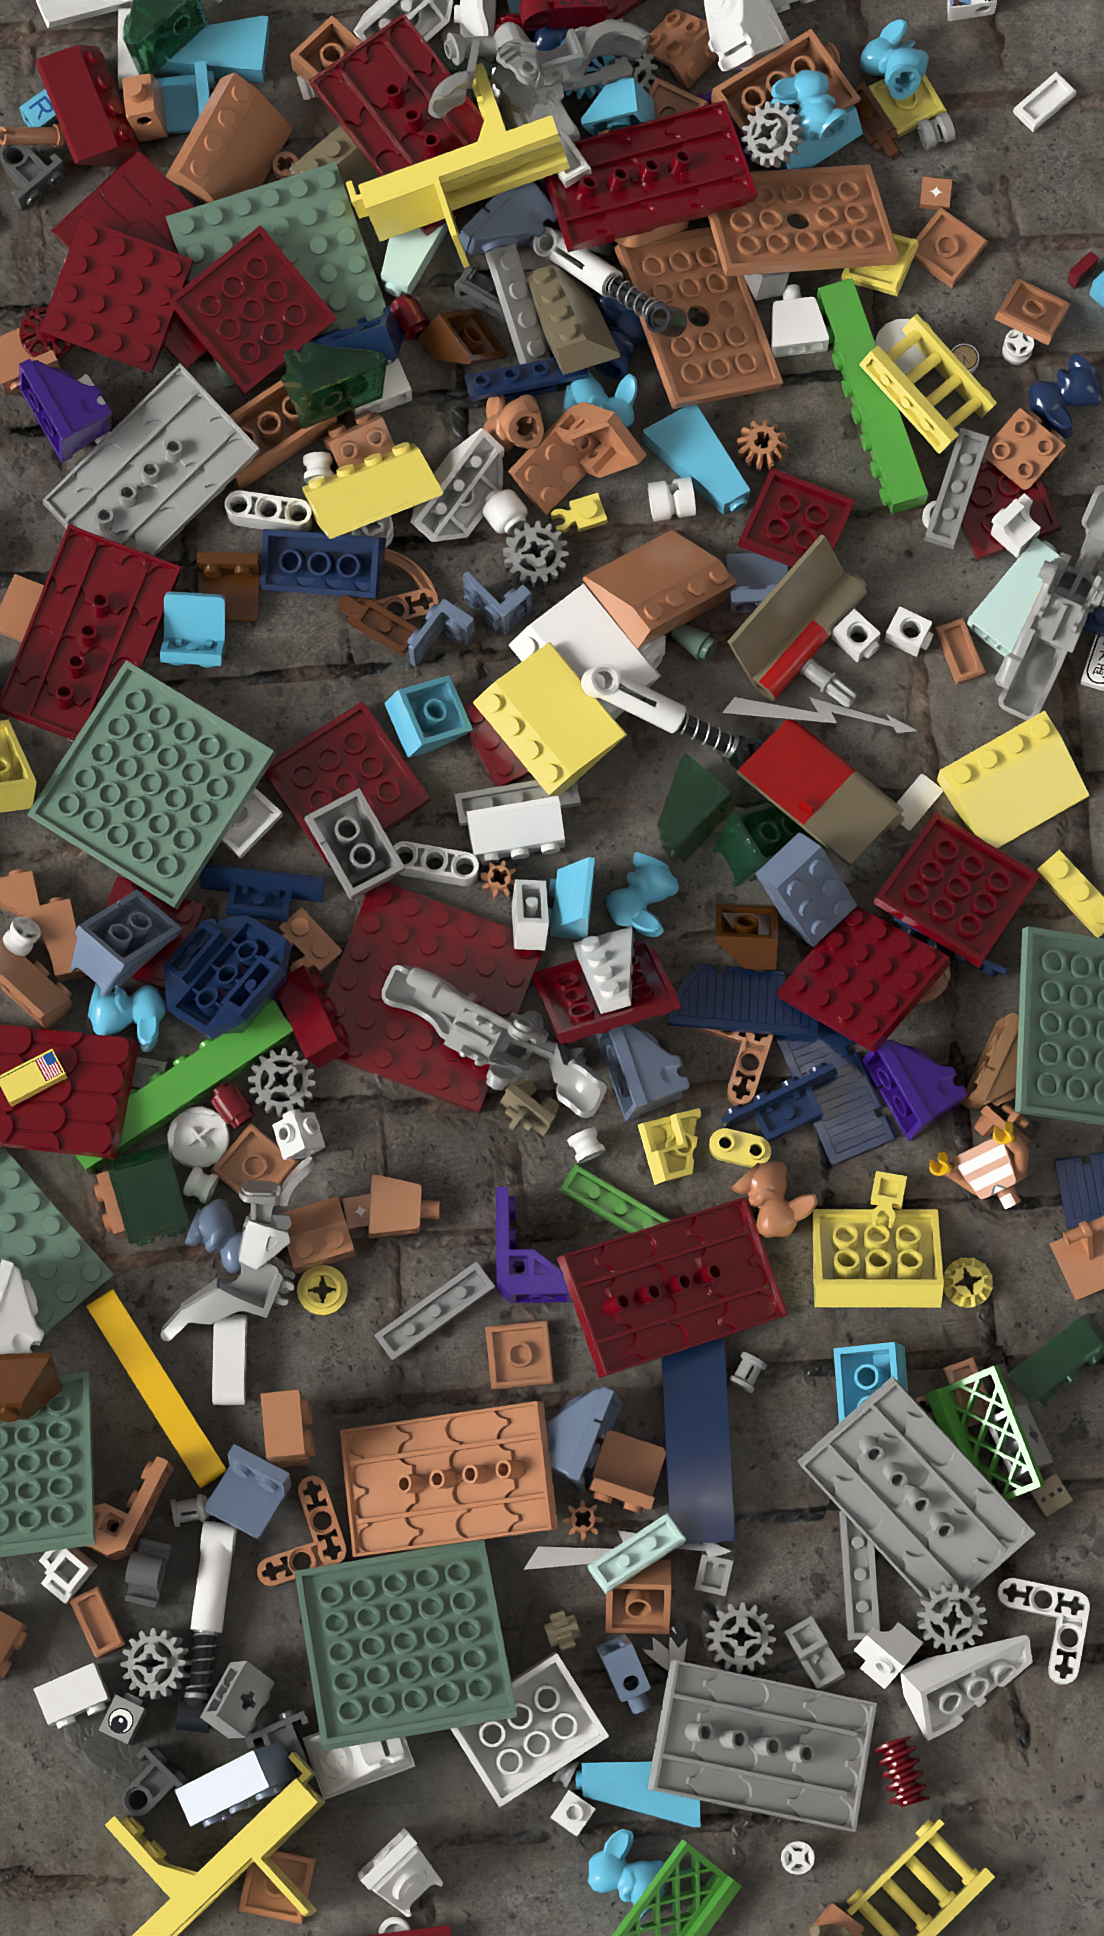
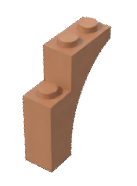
M17 869L9 872V876L1 877L0 908L10 911L18 917L29 918L40 927V937L49 951L57 981L64 982L88 976L81 969H77L74 972L70 969L78 937L75 935L78 925L74 906L70 898L54 897L46 901L47 904L41 905L36 878L32 870Z

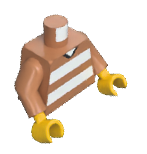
M1008 1121L1005 1122L1004 1130L995 1125L993 1138L952 1158L953 1162L948 1163L949 1158L945 1152L938 1153V1161L940 1163L930 1159L929 1169L934 1175H945L973 1195H977L981 1200L996 1193L1004 1209H1007L1021 1202L1014 1184L1027 1178L1029 1148L1013 1132L1014 1125Z

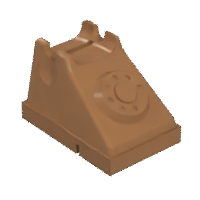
M1012 1012L996 1021L966 1086L968 1096L959 1104L969 1109L972 1107L979 1109L989 1103L998 1106L1016 1098L1019 1015Z

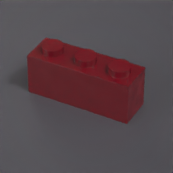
M303 965L287 974V982L277 992V995L305 1058L319 1069L350 1050L345 1040L348 1038V1033L340 1021L337 1022L334 1016L337 1013V1009L328 996L326 997L323 989L326 988L324 980L317 971L313 973Z

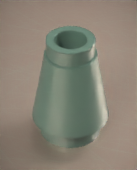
M687 624L679 626L672 632V638L697 660L708 661L718 647L719 642L714 638V634Z

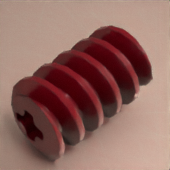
M913 1735L885 1742L875 1749V1753L886 1754V1757L878 1762L879 1766L889 1767V1770L882 1774V1778L893 1780L885 1789L887 1792H896L897 1794L889 1800V1803L900 1805V1807L931 1799L930 1796L920 1795V1792L927 1788V1784L916 1782L924 1773L921 1770H913V1767L920 1762V1758L909 1757V1754L917 1749L916 1745L906 1744V1741L913 1737Z

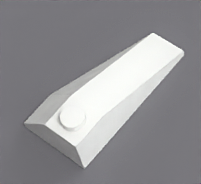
M1022 1635L964 1649L963 1651L926 1658L900 1671L904 1698L927 1741L958 1726L964 1721L961 1716L971 1707L976 1705L979 1708L986 1702L984 1697L997 1686L1004 1687L1033 1663L1029 1637Z

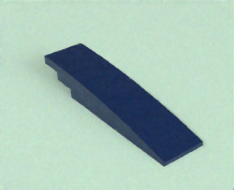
M724 1338L661 1358L669 1516L686 1538V1542L683 1544L735 1542Z

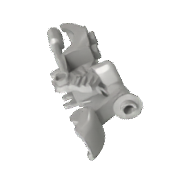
M609 19L591 27L583 26L576 30L573 28L568 29L565 42L550 51H540L536 49V43L531 42L522 28L513 22L502 24L494 36L462 37L461 35L449 32L447 34V41L444 42L446 56L448 59H452L456 66L461 64L464 58L469 57L467 71L455 73L437 86L430 99L428 112L431 116L440 119L451 109L464 103L467 89L472 88L477 56H495L498 66L491 76L490 83L492 85L495 84V88L500 89L502 95L508 100L512 111L522 113L529 108L533 98L538 97L542 104L547 105L549 99L546 95L555 93L558 100L562 101L564 98L563 91L582 89L600 83L605 86L623 77L630 78L633 68L627 61L601 67L600 71L584 74L588 65L602 55L614 54L630 60L639 59L648 46L651 34L635 24L623 21V19Z
M1104 485L1097 486L1082 517L1081 522L1085 528L1086 538L1075 567L1068 566L1072 556L1062 551L1054 561H1044L1038 577L1043 579V585L1012 652L1006 654L995 677L996 684L1003 687L998 698L999 706L1010 714L1024 720H1029L1040 713L1067 652L1073 653L1089 612L1093 613L1094 609L1099 607V605L1104 607V570L1100 569L1096 578L1092 575L1097 562L1100 561L1104 552Z
M395 965L392 967L382 988L384 1003L392 1007L411 1011L427 1020L436 1029L439 1036L445 1039L444 1045L459 1052L461 1057L465 1058L467 1056L475 1060L474 1064L477 1066L490 1064L486 1075L488 1086L496 1090H503L509 1083H514L518 1079L527 1080L532 1069L525 1061L532 1054H536L548 1059L554 1082L558 1083L556 1094L560 1102L582 1118H589L596 1113L607 1090L605 1082L594 1070L585 1065L587 1060L584 1057L585 1048L575 1047L569 1049L562 1044L547 1039L549 1033L543 1029V1018L539 1012L531 1010L520 1015L511 1012L509 1018L504 1019L485 1007L476 1004L474 1001L477 994L472 992L466 996L451 983L434 973L409 965Z

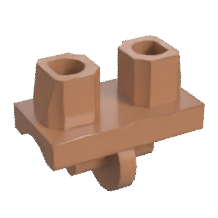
M989 1103L980 1111L983 1115L977 1121L974 1129L983 1137L988 1138L994 1131L995 1125L1004 1130L1005 1122L1009 1121L1013 1125L1016 1122L1022 1129H1025L1030 1122L1022 1114L1015 1113V1109L1009 1103H1005L1001 1108L1009 1116L1008 1119ZM1014 1125L1013 1132L1028 1146L1032 1140Z

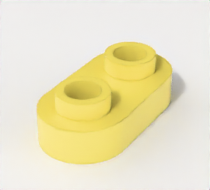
M722 1128L715 1131L710 1138V1152L713 1157L720 1161L752 1168L758 1162H768L771 1156L770 1144L761 1136ZM722 1139H728L731 1142V1146L725 1149L720 1146L719 1142ZM758 1146L761 1149V1154L758 1156L752 1155L750 1148Z

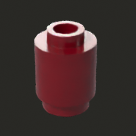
M404 294L396 298L391 303V306L406 339L419 340L420 334L431 322L417 299L412 298L409 294Z
M225 1082L212 1091L214 1097L210 1102L227 1126L231 1125L236 1130L255 1116L251 1111L252 1105L236 1083L229 1086Z

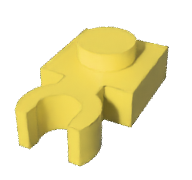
M598 493L569 501L571 510L555 509L551 512L552 520L557 518L565 520L564 524L556 526V532L560 530L562 534L568 532L573 525H576L578 532H582L607 524V517Z
M876 1171L871 1204L878 1206L872 1212V1225L876 1226L878 1217L885 1215L889 1218V1228L894 1227L896 1214L893 1208L902 1209L907 1176Z

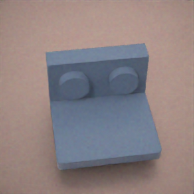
M756 553L728 554L726 556L727 570L738 582L729 595L730 614L754 612L788 573V566Z
M468 571L463 574L464 600L473 610L480 609L486 616L484 620L494 631L500 630L506 636L532 613L531 592L524 585H521L517 590L514 588L509 590L501 599L502 603L500 604Z
M443 599L439 605L434 604L425 617L427 620L421 630L415 629L407 642L409 644L410 663L417 667L443 630L446 631L445 635L457 644L463 642L469 646L475 638L474 618L446 599Z
M234 1444L227 1454L230 1466L206 1503L205 1511L259 1539L292 1487L290 1474Z

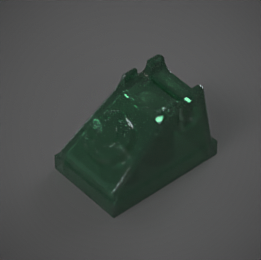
M133 0L130 13L124 21L123 40L138 74L148 73L154 75L168 62L164 56L170 60L210 22L201 0Z
M311 341L302 345L304 348L302 352L290 349L283 353L287 369L286 374L281 377V381L298 414V422L303 429L383 398L387 360L382 352L321 346Z
M767 802L731 813L726 819L728 824L715 844L713 852H721L734 874L732 884L736 887L743 885L747 880L750 882L758 880L755 873L799 832L822 846L823 850L826 847L772 802Z

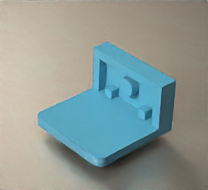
M206 60L194 61V75L156 78L163 88L168 134L191 132L211 96L210 89H215L214 72L208 71Z
M167 592L164 596V639L160 650V662L169 663L174 666L184 664H197L205 668L221 666L225 652V597L219 594Z

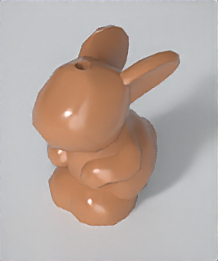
M504 395L488 398L486 404L487 421L483 429L504 447V454L508 453L514 445L526 449L540 445L543 439L544 427L541 411L533 396L522 395L505 405Z
M774 1160L770 1163L758 1162L731 1187L738 1194L748 1195L747 1201L749 1206L760 1209L756 1226L759 1234L766 1238L789 1236L794 1231L797 1222L809 1216L814 1211L818 1202L815 1194H805L790 1202L785 1200L787 1166L783 1162Z

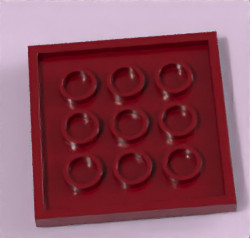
M81 218L40 331L153 374L176 313L167 300L186 285L194 260Z
M261 225L167 300L172 309L244 395L298 353L303 346L337 321V317Z
M363 701L275 757L264 773L329 868L331 865L304 820L305 816L360 788L385 832L431 802V798Z
M935 812L877 894L873 904L980 968L1041 875Z
M856 906L820 940L776 992L778 998L875 1053L949 967L951 961L949 956Z
M649 938L633 942L631 1006L601 1014L578 959L534 972L532 976L534 986L559 1044L577 1042L583 1037L597 1033H607L613 1028L626 1024H636L643 1019L656 1015H666L673 1010L681 1008L678 996Z

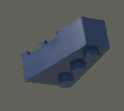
M391 305L383 308L384 315L370 321H367L364 316L357 319L358 325L344 330H340L338 327L317 336L302 347L301 354L314 384L323 382L324 385L337 381L342 375L348 373L352 376L365 372L368 369L367 367L376 364L380 367L387 366L396 360L395 358H398L404 337Z

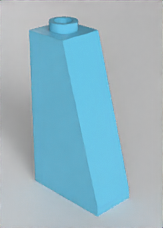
M257 16L160 33L159 43L153 45L152 61L157 62L159 74L194 75V61L206 60L208 71L214 72V79H220L235 72L247 82L264 83L270 36L269 17Z
M697 405L684 407L643 430L642 441L645 446L681 478L690 477L693 488L722 514L729 511L735 513L747 505L750 489Z
M652 1762L582 1763V1770H575L576 1790H582V1797L692 1828L701 1827L699 1800L647 1790Z

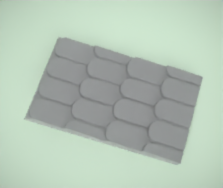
M180 363L43 499V505L65 529L70 524L155 557L158 552L184 529L187 523L253 461L254 457L259 453V447Z
M893 1376L834 1427L835 1429L831 1430L816 1443L810 1451H807L797 1460L805 1472L920 1597L930 1598L928 1588L932 1587L936 1591L940 1590L941 1581H944L946 1587L949 1588L953 1580H957L959 1589L968 1584L971 1591L1036 1534L1017 1510L1002 1496L996 1487ZM947 1597L941 1599L935 1605L941 1604Z
M670 1660L669 1676L666 1682L662 1705L663 1710H661L656 1738L657 1743L655 1744L647 1790L832 1829L856 1832L877 1703Z

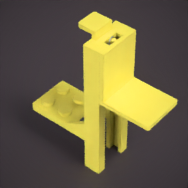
M483 62L476 64L475 78L472 84L484 120L478 142L359 184L361 193L359 195L355 190L352 180L346 182L352 204L359 219L369 216L380 242L446 219L463 267H469L470 265L452 213L453 210L570 168L552 115L509 131L506 130Z
M292 1752L288 1758L303 1774L299 1778H295L199 1872L169 1864L164 1859L167 1855L165 1850L155 1840L150 1842L142 1834L145 1831L144 1827L133 1816L130 1818L127 1816H114L105 1824L110 1832L171 1898L132 1936H179L254 1862L304 1917L311 1916L317 1911L270 1858L280 1846L326 1803L308 1783L316 1773L296 1752Z

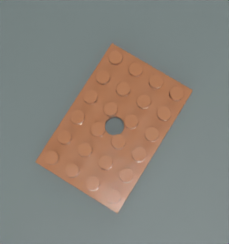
M870 164L750 172L758 192L755 201L749 202L745 206L708 214L725 276L895 265L899 259ZM798 214L801 220L809 223V226L804 229H796L787 222V217Z
M711 227L678 232L640 247L631 248L619 243L617 244L615 252L625 280H629L632 287L637 286L638 291H645L647 297H654L655 300L680 308L686 314L687 325L684 332L680 336L673 338L651 332L647 328L643 317L639 316L672 409L781 387L783 381L744 275L725 276ZM696 308L700 313L707 314L708 324L703 327L693 325L688 319V310Z

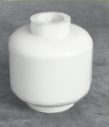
M496 489L485 498L486 503L483 507V515L497 533L511 535L515 527L520 530L524 526L527 508L514 491L510 489L502 491Z

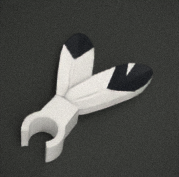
M678 1620L675 1622L670 1633L669 1650L651 1636L642 1635L639 1638L642 1650L651 1659L669 1671L670 1660L684 1662L687 1630L683 1621Z

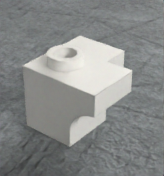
M1025 493L1018 500L1015 499L1006 509H1001L991 521L993 523L991 535L1016 558L1027 549L1035 538H1038L1041 529L1030 517L1029 512L1033 500Z
M76 1547L46 1551L39 1560L47 1569L45 1572L47 1576L41 1584L63 1603L67 1604L98 1565Z
M898 1622L892 1630L887 1632L872 1628L854 1651L866 1660L860 1669L885 1689L905 1667L923 1642Z

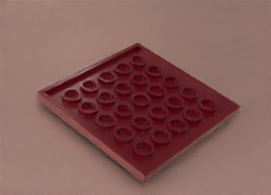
M386 882L368 891L326 994V997L328 996L337 1009V1013L334 1014L337 1022L340 1021L348 1033V1038L345 1040L350 1049L334 1060L480 1114L490 1086L486 1083V1075L490 1064L477 1066L474 1064L475 1060L467 1056L465 1058L461 1057L459 1052L444 1045L445 1039L439 1036L436 1029L427 1020L411 1011L392 1007L384 1003L382 988L392 967L395 965L414 966L440 976L466 996L472 992L477 994L474 1001L476 1004L485 1007L504 1019H508L511 1012L519 1015L532 982V976L536 972L544 950L514 949L513 929Z

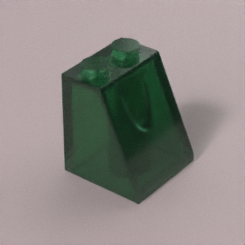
M687 753L681 757L657 823L660 834L658 838L663 844L661 848L672 859L678 857L683 862L734 811L731 792Z
M168 1143L108 1160V1172L129 1244L136 1243L137 1246L147 1245L154 1242L157 1236L167 1234V1237L178 1236L186 1232L185 1228L191 1227Z

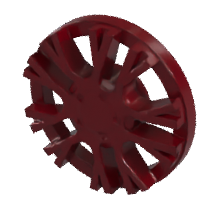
M36 307L27 316L25 315L21 321L19 336L24 350L32 357H37L48 352L47 347L53 346L56 358L63 357L71 350L74 344L41 332L40 328L43 319L40 315L46 314L48 307L39 309ZM33 318L39 322L38 325L32 321ZM26 326L35 329L33 332H25ZM36 337V339L26 343V340ZM59 340L67 344L62 350L56 345ZM39 343L43 345L41 353L33 350Z

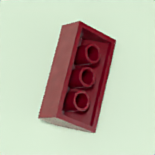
M75 45L35 61L75 164L120 167L140 149L135 133L127 120L124 105L121 102L100 47Z

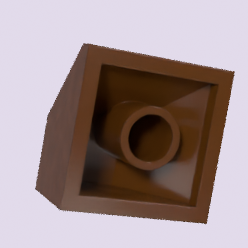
M476 308L440 313L419 336L427 352L435 360L469 365L504 359L508 355Z
M715 904V941L744 969H753L759 972L776 970L778 947L776 906Z
M50 1352L0 1354V1420L15 1422L17 1420L29 1419L62 1391L63 1385Z

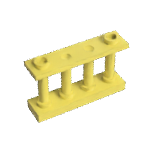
M916 314L902 329L906 335L887 352H884L879 345L876 346L859 365L940 454L959 436L954 430L955 427L973 412L982 419L997 402L992 398L990 392L983 388L932 331L930 325ZM915 345L926 359L905 375L894 361ZM935 367L946 381L925 397L914 383ZM955 389L966 403L945 420L934 406Z
M929 1819L916 1831L919 1838L865 1892L859 1888L846 1901L849 1907L845 1912L852 1916L859 1910L882 1936H900L867 1901L882 1887L917 1924L915 1928L919 1932L915 1936H936L995 1876L986 1867L980 1871L976 1868L972 1869L937 1833L944 1823L940 1819L932 1823ZM927 1841L963 1878L962 1882L965 1886L957 1894L953 1891L949 1892L914 1856ZM903 1864L940 1901L938 1905L942 1909L934 1917L930 1914L925 1915L890 1878Z

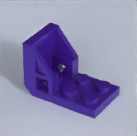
M496 1187L497 1291L509 1303H573L563 1277L564 1273L535 1249L516 1250L515 1227H509V1220H516L515 1196H509V1187ZM516 1268H523L524 1271L516 1273Z

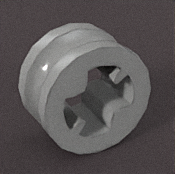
M575 1760L558 1769L552 1781L555 1783L561 1781L563 1787L567 1788L579 1762Z

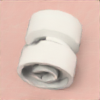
M690 477L673 479L669 485L665 481L648 483L650 509L654 522L670 520L673 514H676L678 518L696 516L695 497Z

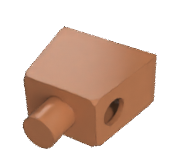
M148 73L124 78L122 85L126 117L139 143L167 138L163 88L160 82L152 74ZM145 117L150 118L151 121L148 122V123H145V122H146Z
M372 1174L368 1238L419 1233L420 1219H439L440 1201L421 1200L422 1185Z

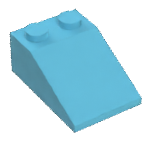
M588 857L560 868L557 871V879H550L549 897H554L553 909L548 908V927H551V937L578 940L588 937L594 887L595 858Z

